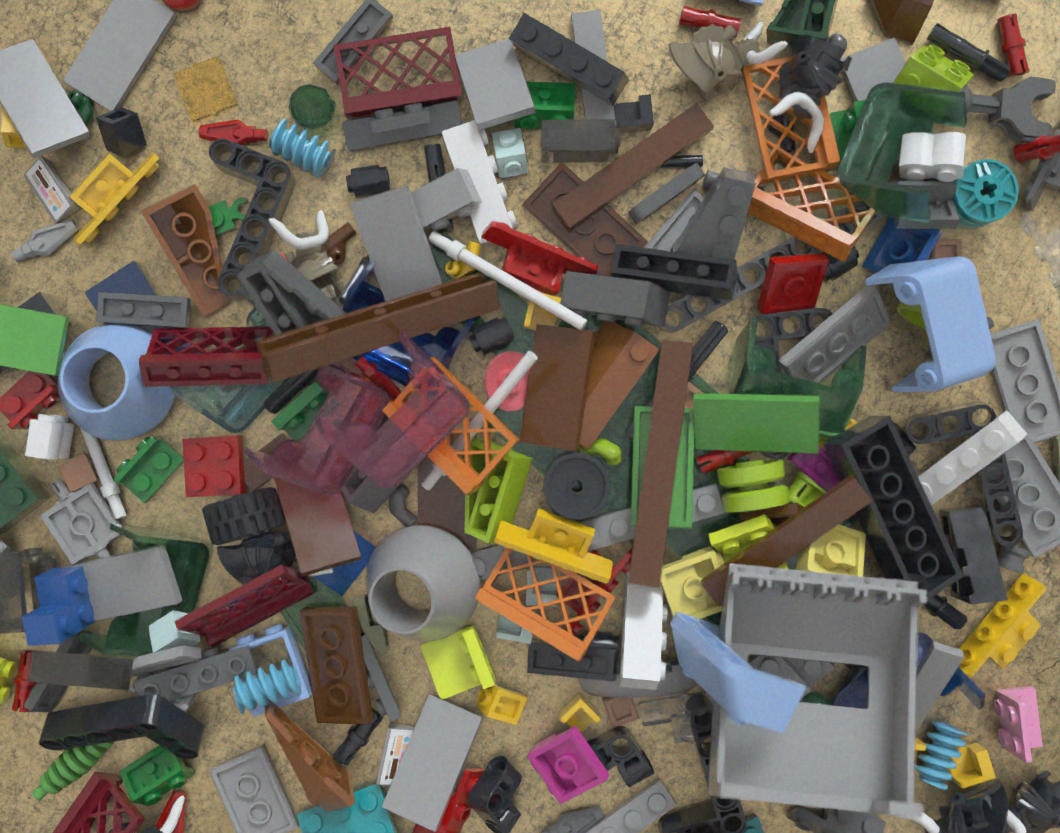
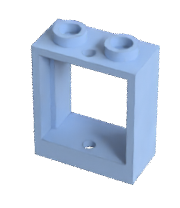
M281 623L264 629L265 634L255 638L252 633L236 639L237 644L229 649V651L249 645L250 649L284 638L292 664L300 678L302 694L296 695L292 690L291 697L288 699L283 698L280 694L279 702L275 703L279 708L309 698L312 695L310 677L291 625L282 628ZM257 703L256 709L251 711L252 716L264 714L265 707H261Z

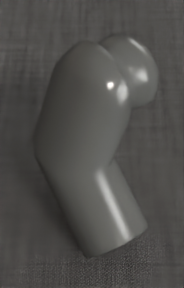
M400 484L388 497L389 511L405 527H410L418 518L406 508L405 498L409 495V490L405 485Z

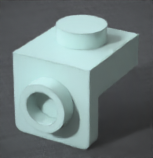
M521 128L493 132L492 139L499 177L506 178L527 174L528 167Z

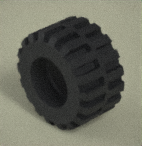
M271 487L207 504L202 508L210 541L213 545H223L280 528L285 524L276 488Z

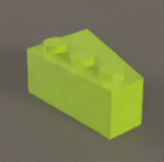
M473 438L470 441L471 450H485L484 438ZM491 441V450H501L504 447ZM511 450L483 481L484 484L477 492L465 495V533L488 544L495 543L494 539L500 521L513 523L533 459L532 457ZM471 454L472 467L479 474L486 467L485 454ZM491 454L492 459H493L497 454Z

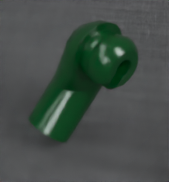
M72 90L68 94V98L87 127L94 116L90 99L80 91Z

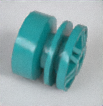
M982 159L972 162L964 167L963 178L951 181L955 182L957 186L952 200L960 219L957 226L960 229L973 230L1002 219L1012 211L1018 199L1019 187L1015 175L1008 166L997 160ZM985 189L987 193L984 196H982L980 193V190Z

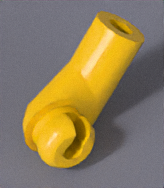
M468 241L466 250L479 257L482 245ZM451 260L445 266L447 275L453 279L463 278L476 270L461 260L458 262Z

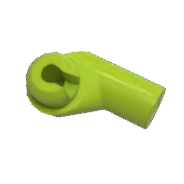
M605 438L596 439L588 451L579 445L580 453L590 456L598 454L605 458L610 466H616L622 460L620 448Z

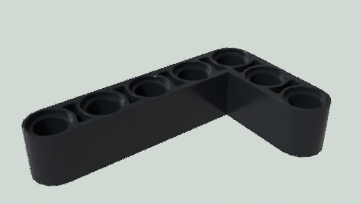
M217 139L209 147V157L217 168L226 174L257 186L217 281L221 293L232 301H241L249 294L241 281L239 289L235 292H228L227 289L230 281L234 279L240 280L237 275L247 265L239 264V258L243 253L249 252L252 253V261L266 254L276 231L270 224L269 219L274 218L280 221L294 189L295 178L286 163L230 140ZM225 151L232 152L228 160L219 161L221 153ZM249 163H259V167L254 172L246 171ZM281 172L287 174L283 182H273L276 174ZM268 199L275 200L273 208L270 210L262 209L264 201ZM255 226L264 227L263 233L259 237L250 236L251 230Z
M813 308L763 314L750 319L746 323L744 333L752 395H764L761 391V383L765 379L771 381L774 387L770 395H784L781 365L778 361L780 359L778 341L805 338L816 329L812 323L814 315H820L825 321L833 314L830 310L826 308ZM786 318L792 319L795 323L793 333H788L783 328V322ZM757 321L764 323L766 326V334L763 337H759L754 333L753 327ZM761 350L766 351L770 356V362L767 366H762L757 361V355ZM760 451L764 457L777 460L784 458L789 453L777 452L776 454H771L770 452Z
M974 401L913 415L905 423V432L909 440L915 444H927L968 434L970 438L997 417L989 405L981 401ZM978 409H986L988 412L987 419L982 423H975L972 420L973 413ZM952 415L957 418V425L953 429L946 430L942 428L941 423L946 416ZM923 422L927 425V431L924 435L914 436L911 434V428L915 423ZM1003 453L977 473L986 511L990 518L991 531L1001 545L1013 547L1021 542L1023 528L1006 456ZM991 467H999L1001 469L1000 476L995 480L986 479V472ZM1006 496L1008 498L1007 504L1003 508H994L993 500L996 497ZM1011 524L1014 526V532L1010 536L1003 537L999 535V531L1004 525Z
M695 694L686 701L685 710L708 787L711 741L703 742V740L711 737L713 706L707 696ZM700 710L707 711L705 714L701 716L695 715ZM710 796L712 802L668 814L660 820L658 826L660 833H744L747 825L740 799Z
M143 695L50 712L46 716L38 743L45 749L61 751L147 737L175 756L193 759L199 756L205 726L166 698L158 695Z

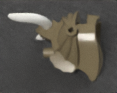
M759 22L745 36L744 40L736 41L735 43H732L730 40L738 33L730 24L725 29L722 26L711 24L709 27H701L699 31L693 33V38L688 43L671 42L669 44V51L673 62L687 78L696 83L701 95L705 96L708 102L718 96L713 87L721 80L732 91L734 84H738L740 82L739 77L743 75L741 71L742 66H748L749 63L756 65L769 61L787 46V42L775 43L761 51L759 49V42L756 39L762 32L763 22Z
M320 210L316 217L318 235H315L314 231L293 235L283 223L270 218V224L282 240L296 249V257L293 251L284 254L288 262L332 301L337 299L344 290L343 282L337 284L335 281L338 267L334 265L333 259L328 257L327 253H320L321 246L328 240L329 235L323 211Z

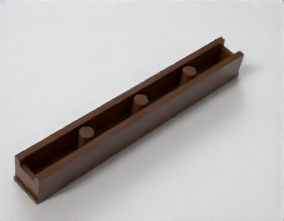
M479 272L257 341L262 361L261 368L273 383L498 310L500 305L498 304L496 282L494 280L486 281L485 274Z
M662 339L628 584L660 588L693 343Z

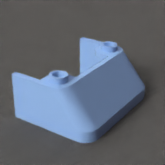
M951 257L891 264L865 279L866 286L893 283L895 294L901 302L907 305L921 306L934 361H926L919 365L914 372L892 386L893 392H934L982 377L995 367L996 357L975 266L969 259L965 257Z
M676 612L670 624L678 664L683 668L681 672L685 676L694 679L728 712L727 717L731 721L739 725H745L747 722L784 733L806 688L801 684L754 670L718 638L719 625Z

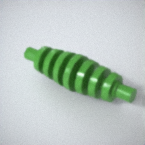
M115 742L64 750L55 762L49 766L48 770L41 775V784L32 792L33 796L37 800H41L48 793L57 794L63 788L72 784L73 781L88 773L92 766L99 761V758Z

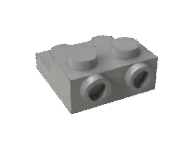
M752 654L749 658V665L754 670L803 685L806 690L802 697L812 690L814 683L835 668V663Z

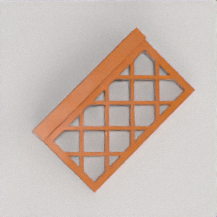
M792 56L769 60L762 64H749L741 68L766 181L820 170L829 172L833 171L840 163L825 96L820 98L821 104L817 105L822 111L824 124L823 131L813 151L816 163L805 164L796 158L803 147L807 148L808 138L812 129V119L804 118L800 120L807 124L809 133L804 139L790 130L798 119L793 113L794 109L792 107L786 110V112L794 116L787 128L772 119L773 115L767 116L758 110L757 103L762 96L775 105L781 101L766 90L773 80L778 82L780 75L777 73L781 67H784L785 63L791 60ZM760 71L770 77V79L761 88L752 82L750 73ZM761 120L765 121V124L763 125V127H762ZM768 124L783 133L776 145L764 136V130ZM785 136L801 144L794 156L778 147ZM774 152L790 161L785 169L772 171L770 158ZM792 163L797 166V167H792V168H790V166L792 165Z
M774 152L770 158L772 171H775L774 165L778 160L787 165L790 161ZM792 163V165L790 166V168H792V167H797V166ZM762 168L755 178L756 185L748 214L846 262L852 248L874 217L883 200L823 170L766 181L764 168ZM809 175L815 178L817 184L802 186L799 177ZM793 178L797 188L782 190L779 181ZM773 182L776 192L767 193L759 189V186ZM836 188L842 191L843 197L829 200L826 190ZM820 191L823 201L808 204L805 194ZM799 195L802 205L793 206L787 203L785 198ZM863 201L871 205V208L868 211L856 213L853 203ZM846 204L850 214L835 217L832 207ZM826 208L829 218L821 220L813 216L811 211ZM852 221L855 232L851 235L839 229L838 224Z
M431 357L395 401L389 402L382 410L466 495L477 492L484 484L483 481L520 440L435 357ZM434 367L441 374V387L428 388L427 374ZM447 381H448L453 387H448ZM441 390L442 408L429 409L428 391ZM448 390H457L462 395L463 408H449ZM412 392H422V409H413L405 401ZM463 411L464 429L450 430L449 412ZM469 411H479L483 415L484 429H470ZM429 412H443V430H434L430 426ZM484 432L485 450H471L470 433ZM490 432H500L509 440L501 450H491ZM444 433V439L439 434ZM450 433H464L465 451H455L450 446ZM471 454H485L486 467L480 474L472 467ZM491 454H497V455L492 459Z
M505 548L483 588H480L477 592L475 599L573 659L582 661L590 643L617 597L571 570H565L543 560L533 562L532 557L527 555V564L512 567L510 554L513 549ZM507 561L508 569L502 570ZM543 563L551 565L554 579L538 583L534 566ZM530 567L534 584L517 588L514 571ZM557 570L566 575L558 577ZM509 573L513 586L512 590L500 592L492 587L498 575ZM573 578L578 583L580 594L564 598L559 581ZM555 582L559 600L543 603L539 586ZM582 584L593 591L584 593ZM535 588L539 605L527 608L521 604L519 592ZM514 593L516 601L507 595ZM598 593L608 599L602 611L589 613L585 596ZM582 598L586 615L569 619L565 602ZM561 603L565 620L556 623L547 620L544 607ZM540 608L542 616L532 610ZM598 616L592 625L591 617ZM587 618L590 631L583 642L573 636L570 623ZM566 624L568 632L558 626Z

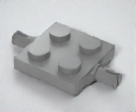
M61 478L51 483L49 486L53 489L59 500L51 509L40 516L71 564H77L84 558L96 555L98 559L111 556L106 547L109 546L112 540L126 531L118 519L114 518L111 508L95 484L89 483L79 491L69 493Z

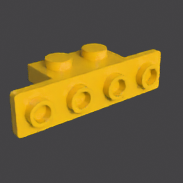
M153 151L134 172L129 170L109 152L74 190L70 198L93 216L74 237L76 244L80 246L84 241L90 243L100 231L96 227L104 219L107 222L110 221L119 211L116 205L124 197L128 200L135 194L139 188L136 183L143 176L149 178L159 166L156 163L159 157Z
M538 508L529 530L500 521L494 539L496 544L557 565L565 570H571L592 580L608 583L611 577L613 562L587 552L594 537V528Z
M1022 574L1006 592L1008 600L999 601L960 646L959 650H963L964 659L957 669L971 678L986 660L990 658L997 666L1004 670L1041 627V624L1033 617L1029 610L1046 591V587L1027 574Z

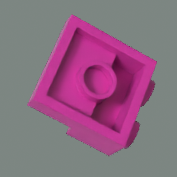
M577 726L559 735L555 733L536 743L527 754L532 767L538 771L547 784L549 792L556 797L560 804L602 784L610 776Z

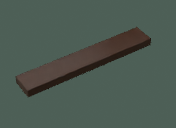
M696 103L554 202L552 207L568 229H572L712 131L714 125Z
M850 475L700 580L702 587L719 607L722 606L729 564L777 568L868 505L872 500L854 476Z

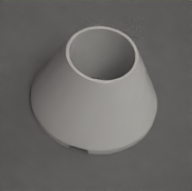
M413 525L396 530L385 537L371 554L365 576L370 609L377 622L385 629L397 635L421 642L441 640L459 631L473 615L478 604L475 596L480 589V576L477 575L472 561L474 558L467 547L449 532L429 525ZM398 570L411 572L426 584L431 595L430 611L415 610L402 601L395 585V576Z

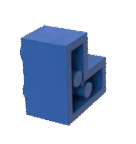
M83 566L52 568L34 578L40 607L21 617L28 646L61 644L95 623L94 610L91 606L88 582Z

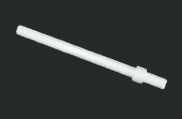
M436 231L430 234L428 241L446 251V255L457 262L459 260L465 262L582 331L587 323L585 318L466 250V245L457 240L451 241Z
M528 351L486 402L485 406L492 413L495 412L536 362L538 357L533 352ZM480 412L470 422V429H481L484 425V418ZM478 432L470 433V441ZM461 433L451 445L455 451L464 450V433ZM435 463L432 464L433 469L421 482V485L426 490H431L442 475L446 476Z
M81 429L102 484L100 490L103 498H107L115 519L127 516L119 497L121 493L120 488L113 481L97 437Z

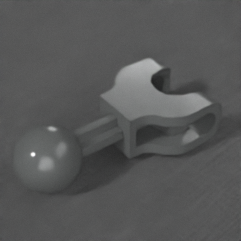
M1028 77L1011 88H1002L992 94V96L972 94L970 88L966 85L943 118L946 120H958L968 112L990 114L989 124L1001 127L1005 135L1012 141L1032 142L1037 137L1043 135L1051 137L1052 126L1049 123L1037 120L1032 114L1031 105L1033 100H1043L1051 94H1055L1056 82L1047 78Z

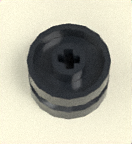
M571 453L561 456L551 464L544 477L543 494L547 505L555 514L570 520H582L594 516L604 507L610 495L611 482L607 470L599 460L588 454ZM578 481V484H582V490L574 492L571 489L572 482Z

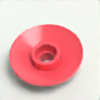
M509 351L499 354L491 361L487 368L484 382L488 399H490L503 383L505 377L512 372L525 355ZM530 369L504 399L498 409L516 411L525 406Z

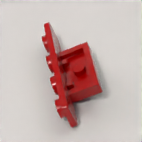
M491 221L481 235L482 239L507 249L502 271L548 295L555 296L559 292L563 273L566 274V271L595 275L598 271V266L591 263L588 259L567 253L559 246L537 240L535 236L523 234L502 222Z
M633 547L625 554L616 567L612 565L611 577L608 583L592 580L579 573L576 574L611 593L619 584L615 580L621 571L626 574L630 570ZM595 549L590 551L592 554L603 557ZM569 578L561 588L564 598L580 594L578 583L573 578ZM582 584L584 593L593 591ZM598 593L585 596L590 614L595 613L601 606L598 602L601 595ZM582 598L565 602L578 613L576 617L586 615ZM581 620L570 623L573 636L575 637L584 627L580 624Z
M472 768L464 771L456 793L453 792L436 832L416 823L412 833H460L464 823L471 814V807L468 802L469 793L484 773V770Z

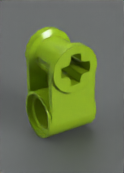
M797 471V478L788 488L790 503H798L803 507H806L826 493L816 482L801 471Z

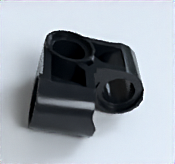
M624 726L612 728L604 734L587 741L607 772L617 766L622 779L629 788L655 774L647 755L640 748L632 732ZM617 739L628 741V744L623 748H617L613 745Z
M497 756L489 762L486 770L471 789L468 796L469 806L494 833H510L521 816V813L513 805L511 799L522 781V775L505 756Z

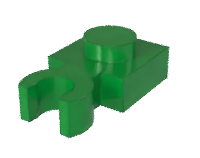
M245 197L238 198L231 207L228 206L225 200L208 206L211 210L216 238L237 230L235 221H243L245 214L240 213V208L249 203L248 199Z

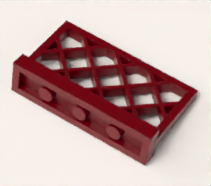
M450 27L333 45L344 114L347 120L375 115V111L392 108L393 111L404 110V106L414 103H422V106L452 100L462 101V89ZM446 36L447 47L441 56L427 47L434 37ZM421 39H426L424 43L419 41ZM412 41L420 47L412 60L398 52L404 42ZM397 43V45L394 48L390 46V44ZM377 46H383L391 52L382 65L369 56ZM368 48L365 53L360 49ZM353 50L362 56L353 70L343 64L341 52ZM423 51L437 59L429 73L415 64ZM448 53L450 63L444 59ZM395 55L408 64L400 77L386 69ZM365 60L379 69L370 82L357 74ZM442 63L452 70L453 81L440 82L432 75ZM412 67L425 76L420 86L411 87L403 81ZM344 70H346L348 73H350L349 76H348L346 79H345ZM383 72L396 81L390 91L382 92L374 86ZM353 77L367 86L361 95L348 96L347 86ZM429 80L435 83L426 85ZM400 84H401L403 87H405V88H403V89H397ZM371 89L376 92L368 94Z
M271 326L154 329L146 355H141L139 359L144 387L268 384L269 378L261 368L262 361L258 343L251 339L255 337H265L263 339L275 336V332ZM196 338H204L197 343L192 342ZM225 338H234L226 343L222 341ZM161 339H174L166 344L160 342ZM242 344L247 346L240 351L234 349ZM182 345L186 347L179 352L174 351V349ZM211 345L216 346V348L212 349L209 352L204 350L205 348Z
M280 565L177 619L174 623L177 630L204 636L208 646L215 647L312 596L316 592L309 575L302 577L299 567L291 569Z
M94 772L52 833H90V827L96 818V833H106V816L113 815V832L110 833H136L145 818L119 787L122 781L117 774ZM113 795L114 810L107 811V803ZM122 813H127L132 820L127 828L122 831Z

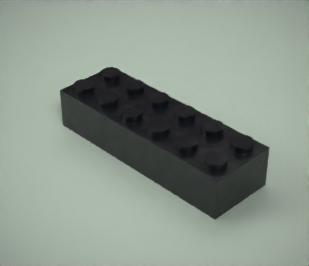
M868 416L823 443L840 482L853 475L872 500L868 505L857 511L855 515L863 532L866 534V538L885 579L918 582L917 589L927 590V601L963 577L890 416Z

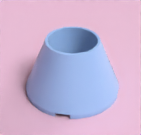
M106 323L85 331L68 347L59 368L58 392L66 413L82 430L106 440H127L148 433L166 417L173 405L177 386L144 387L139 367L140 356L146 355L152 337L151 332L136 325ZM113 353L123 365L125 386L117 401L104 408L94 399L90 391L89 377L95 363L103 356Z

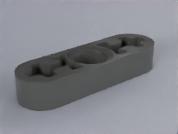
M698 163L693 164L638 203L628 214L636 225L641 223L696 184L706 174Z

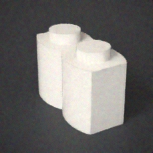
M922 132L904 134L902 136L899 163L900 178L907 179L908 181H922L923 179L935 178L942 182H951L955 179L963 178L966 134L957 132H944L935 135Z
M38 414V419H30L25 456L42 459L69 458L75 423L68 422V416L55 414Z

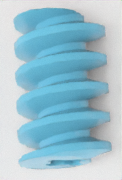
M283 118L271 135L269 142L271 152L276 156L282 154L283 160H292V164L296 167L302 165L303 170L307 173L313 170V175L317 178L322 177L334 159L336 148L331 152L328 151L329 141L327 140L321 146H318V135H314L310 141L307 140L309 131L306 129L298 135L297 124H293L290 129H287L288 120Z
M285 659L281 660V670H277L273 663L269 664V674H266L262 667L258 668V678H254L250 671L246 672V682H243L238 675L234 676L233 691L241 714H244L245 707L249 711L255 710L257 703L261 707L267 706L269 699L273 703L279 702L280 694L283 698L288 699L291 697L292 690L296 695L302 694L297 670L294 665L289 666Z
M932 721L931 725L938 731L937 733L927 732V736L933 743H925L926 750L929 752L928 755L918 754V758L924 762V766L914 765V769L920 774L919 778L940 789L947 790L948 785L942 779L951 780L953 775L946 768L956 769L957 763L950 757L960 758L962 753L955 746L965 747L966 744L965 740L959 735L969 736L970 734L947 723Z

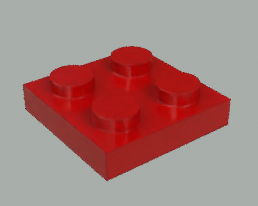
M824 253L770 257L757 305L760 313L763 315L815 308L829 262L827 256Z
M242 435L182 439L186 497L241 495L246 493Z

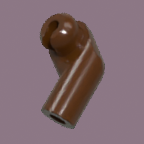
M349 222L332 233L327 240L326 253L328 257L333 259L336 265L341 264L345 259L346 242L357 234Z

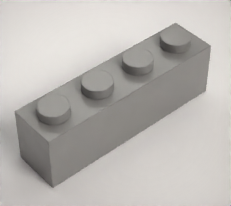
M457 168L411 193L424 232L433 229V231L441 230L450 224L449 219L457 215L459 218L468 216L476 211L474 206L482 203L468 170Z

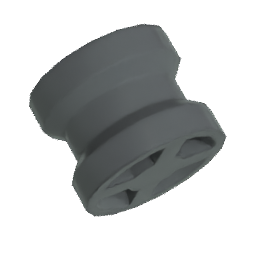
M1000 544L1001 553L997 557L999 566L1023 574L1025 569L1023 566L1024 560L1029 558L1031 552L1017 546L1006 547Z

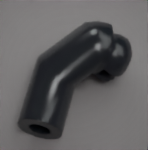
M781 114L772 118L786 128L790 124V121ZM769 124L767 125V128L778 138L782 136V132ZM792 125V127L790 128V130L793 131V132H794V125ZM785 136L780 143V148L788 153L795 152V141Z

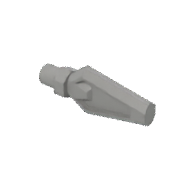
M71 219L34 230L29 240L21 244V247L11 252L17 263L26 258L31 259L36 255L49 256L79 231L78 227Z

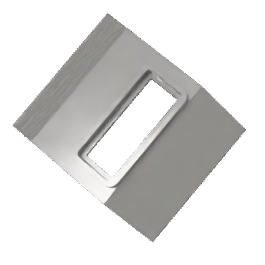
M729 564L718 638L746 663L748 654L867 666V708L860 709L799 702L784 733H780L747 722L745 725H739L731 721L727 717L728 712L713 699L708 795L923 818V804L914 803L917 607L926 603L927 590L917 589L918 582Z

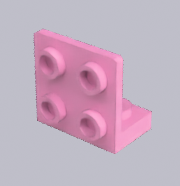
M1032 686L996 690L997 699L994 701L996 715L1000 718L1001 729H998L999 742L1004 749L1023 762H1032L1031 748L1043 747L1036 689Z

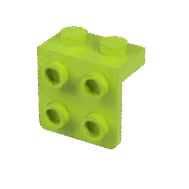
M932 44L929 46L923 45L909 57L891 88L942 119L960 91L971 81L974 75L970 72V67L959 60L952 61L944 56L945 52L941 48Z

